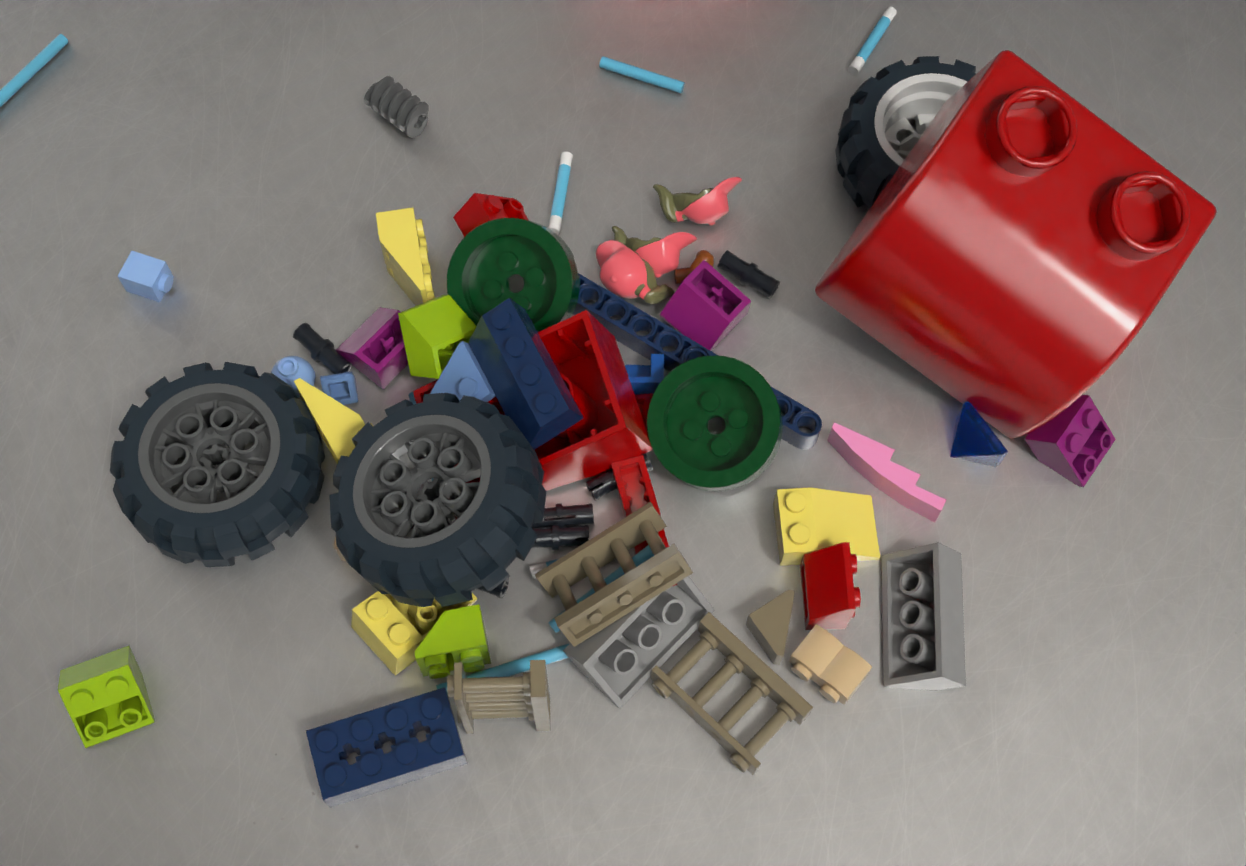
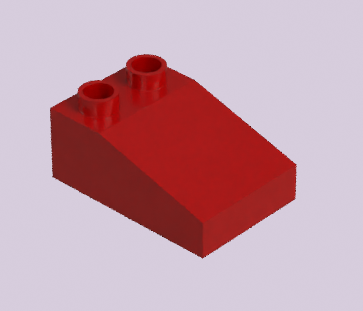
M587 310L538 332L584 417L535 449L544 471L542 486L545 490L548 491L595 476L611 469V463L637 457L653 450L615 336ZM438 379L413 391L416 404L423 402L424 394L431 393ZM496 396L487 402L495 405L500 414L505 415ZM480 477L466 483L480 482Z

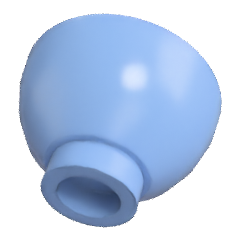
M287 356L275 363L271 371L272 374L292 387L297 398H300L294 380L301 378L314 386L316 379L315 371L311 364L298 356Z

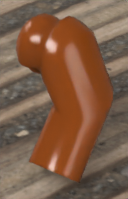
M701 250L695 255L696 258L690 267L675 269V284H681L703 260L713 267V255L706 250Z

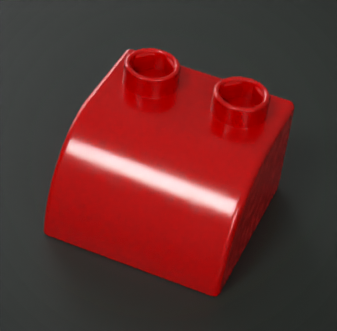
M1005 50L996 55L944 103L817 283L815 292L820 299L1006 437L1016 439L1037 430L1066 410L1119 358L1144 326L1215 218L1217 211L1214 204L1014 52Z

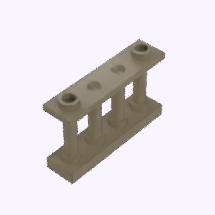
M651 502L535 574L537 580L552 598L559 595L565 612L554 619L558 628L574 647L693 573L675 544L667 548L663 544L658 532L667 526ZM646 540L654 556L636 567L629 550ZM617 558L624 575L607 585L599 569ZM588 577L595 593L577 603L570 587Z
M708 612L699 622L698 632L700 633V640L667 674L657 665L652 669V687L664 699L670 697L729 752L731 754L729 760L737 769L743 773L748 770L754 775L761 765L754 756L787 721L792 722L794 720L801 725L810 715L813 706ZM710 649H718L726 657L724 659L726 663L691 698L677 683ZM735 673H744L751 680V688L718 722L715 721L702 707ZM761 697H770L777 704V712L743 747L728 733L729 730Z
M530 660V672H523V676L467 678L462 662L454 663V675H448L447 693L448 698L454 697L457 707L458 723H463L466 734H474V719L528 717L529 721H535L536 731H551L550 693L545 660Z

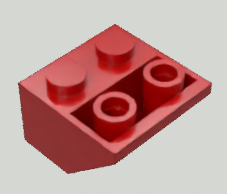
M474 193L453 217L464 237L476 227L499 218L528 220L522 204L517 199Z
M842 542L804 554L800 564L805 630H812L816 624L825 630L846 629L851 618L855 617L856 608H860L859 587H854L853 575L857 574L856 554H851L850 542Z

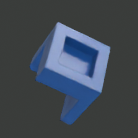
M651 354L650 365H625L635 395L654 394L656 388L664 379V354Z

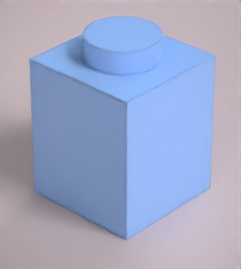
M131 251L118 274V278L126 292L156 302H161L165 293L171 290L174 278L166 261L135 251Z

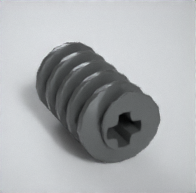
M386 76L379 82L374 83L366 92L364 97L365 104L375 112L380 113L383 118L388 119L399 130L406 132V135L410 138L419 136L425 129L428 122L429 105L426 102H420V98L416 95L412 96L408 89H403L399 82L395 83L391 76Z

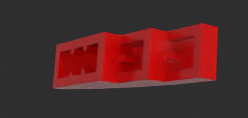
M641 455L611 463L624 517L629 516L649 502L652 503L661 517L644 456ZM662 529L658 532V535L667 548L669 547L665 531ZM646 540L633 548L635 555L648 546Z

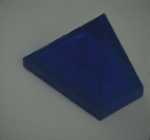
M967 401L962 405L956 418L950 457L997 467L1002 463L1008 451L974 406Z

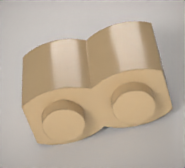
M817 624L792 653L789 660L793 665L792 671L800 679L806 682L809 679L814 681L821 687L819 691L827 700L832 703L839 701L844 705L872 669V666L860 655L844 646L836 637Z

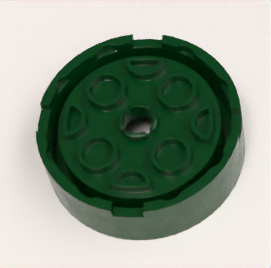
M499 218L476 227L458 244L448 266L446 285L447 294L451 296L476 326L481 316L508 298H511L526 310L537 332H540L572 316L579 297L580 276L578 275L572 251L554 231L541 224L524 219ZM515 274L520 275L524 280V287L518 293L512 292L509 287V278Z
M712 355L698 357L679 365L661 381L649 405L647 430L655 455L671 474L697 489L718 492L749 484L769 467L781 443L783 420L779 403L772 388L756 369L735 358ZM714 417H722L726 422L725 430L720 434L714 435L708 430V421Z

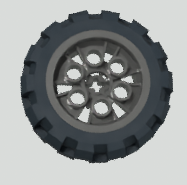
M206 362L183 368L185 376L170 383L164 376L146 389L145 393L149 399L141 407L132 404L122 420L118 430L124 436V440L114 441L111 451L110 473L116 479L113 487L114 495L122 512L147 543H153L157 546L163 555L185 564L192 563L195 559L201 560L205 567L235 565V557L248 554L253 561L276 550L272 541L284 532L289 537H292L309 518L305 510L308 503L315 504L319 500L325 478L321 470L325 453L320 433L305 402L295 396L290 385L272 373L264 372L259 376L255 366L230 362L224 363L223 370H213L211 364ZM247 443H254L250 449L244 450ZM221 444H224L228 447L225 449L221 446ZM186 457L181 464L175 465L178 458ZM249 464L264 466L259 474L251 470ZM183 480L182 486L173 493L171 487ZM195 485H204L201 488H194ZM217 490L220 493L225 492L227 499L217 502Z
M451 393L424 394L422 403L414 405L411 401L405 399L385 409L387 417L375 426L367 422L352 438L353 444L356 447L349 457L341 455L333 474V485L339 491L329 495L331 528L336 532V545L347 563L381 594H391L399 603L428 607L432 606L435 599L443 607L473 600L471 591L481 586H484L487 591L493 590L510 577L506 568L516 557L522 561L525 560L537 538V534L531 528L532 524L542 523L547 491L542 486L544 471L535 450L509 416L500 414L495 405L475 397L463 395L462 399L459 400L455 394ZM480 477V482L466 483ZM423 484L424 487L422 488L421 493L417 495L418 489ZM414 525L411 537L405 538L410 529L412 528V526Z

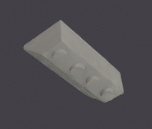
M937 542L882 555L883 686L886 688L934 691L966 686L961 553Z
M689 576L574 647L570 643L563 650L581 673L619 709L651 677L652 669L656 665L660 668L694 633L704 616L708 612L712 614L715 611Z

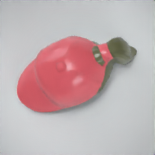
M740 177L728 178L719 183L714 189H703L699 194H672L666 187L655 184L653 188L658 193L661 209L670 222L677 223L689 219L696 224H709L713 226L715 221L728 213L727 194L742 179Z
M617 226L612 227L614 240L623 243L647 261L653 268L656 278L677 269L680 251L697 240L696 236L686 232L673 233L663 239L653 237L647 241L633 237L628 239L621 228Z
M609 240L598 246L596 258L601 268L600 280L613 294L626 299L640 297L646 303L658 304L675 293L666 284L657 285L654 270L650 264L623 243Z

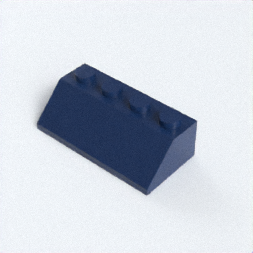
M508 298L481 316L468 344L505 415L513 420L532 448L535 450L584 418L526 310L511 298Z

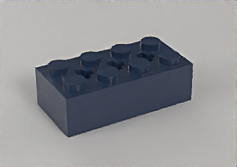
M445 687L306 730L322 799L330 808L468 764ZM420 731L430 733L425 734L427 740L419 742L415 736H418L417 733ZM389 741L395 744L391 745L392 751L384 753L381 748L384 743ZM356 752L357 755H360L355 757L357 762L354 764H349L346 760L351 753Z

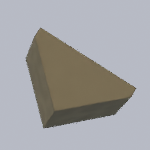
M789 589L749 614L746 622L747 628L775 665H781L786 647L795 591Z

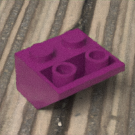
M703 260L683 280L660 313V317L676 331L712 351L748 314L751 300L709 263Z
M379 307L336 349L339 354L381 389H384L408 365L398 313L401 311Z
M1082 395L1057 417L1029 433L1025 438V441L1039 462L1079 487L1086 485L1116 440L1089 395Z

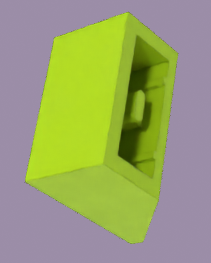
M444 294L398 313L411 376L439 379L458 344L462 341L468 343L476 328L473 321L450 295Z
M479 604L446 610L442 613L415 650V659L423 677L429 676L430 679L447 677L451 671H454V663L462 662L465 672L479 671L485 667L484 665L491 664L486 630Z
M130 646L60 670L58 692L85 748L155 723L143 675Z

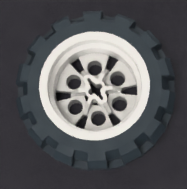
M939 56L917 57L912 65L907 66L901 60L884 67L876 73L875 78L870 77L856 90L850 98L848 109L843 113L835 153L837 170L841 177L844 178L843 186L857 207L865 204L870 210L944 103L976 75V66L957 59L954 65L939 63Z

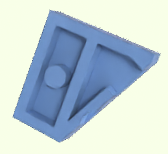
M464 341L458 344L430 393L455 394L459 400L465 395L485 402L495 397L469 344Z

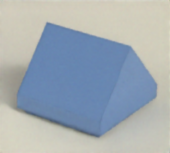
M353 372L320 376L323 393L343 405L358 402L356 378Z

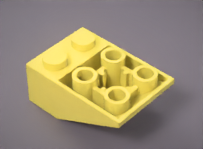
M413 207L376 213L379 241L387 272L415 306L434 299V290L431 282L432 275L427 255L428 248L422 219H416Z
M377 591L352 609L351 627L396 676L416 660L415 650L444 611L472 606L477 601V597L472 593L473 600L443 607L434 599L432 606L419 607L399 603L391 594H381Z

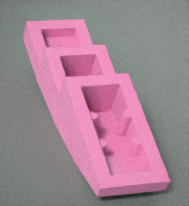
M834 422L827 441L850 466L876 488L904 507L933 522L937 520L946 499L916 486L920 474L890 461L895 449Z

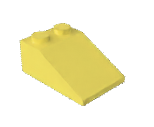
M301 378L294 380L301 399L305 402L323 441L336 464H338L341 455L349 457L356 447L353 444L352 438L365 426L364 421L358 413Z
M811 487L777 489L773 501L780 566L800 565L804 554L842 542H850L851 554H856L857 561L880 559L871 495Z

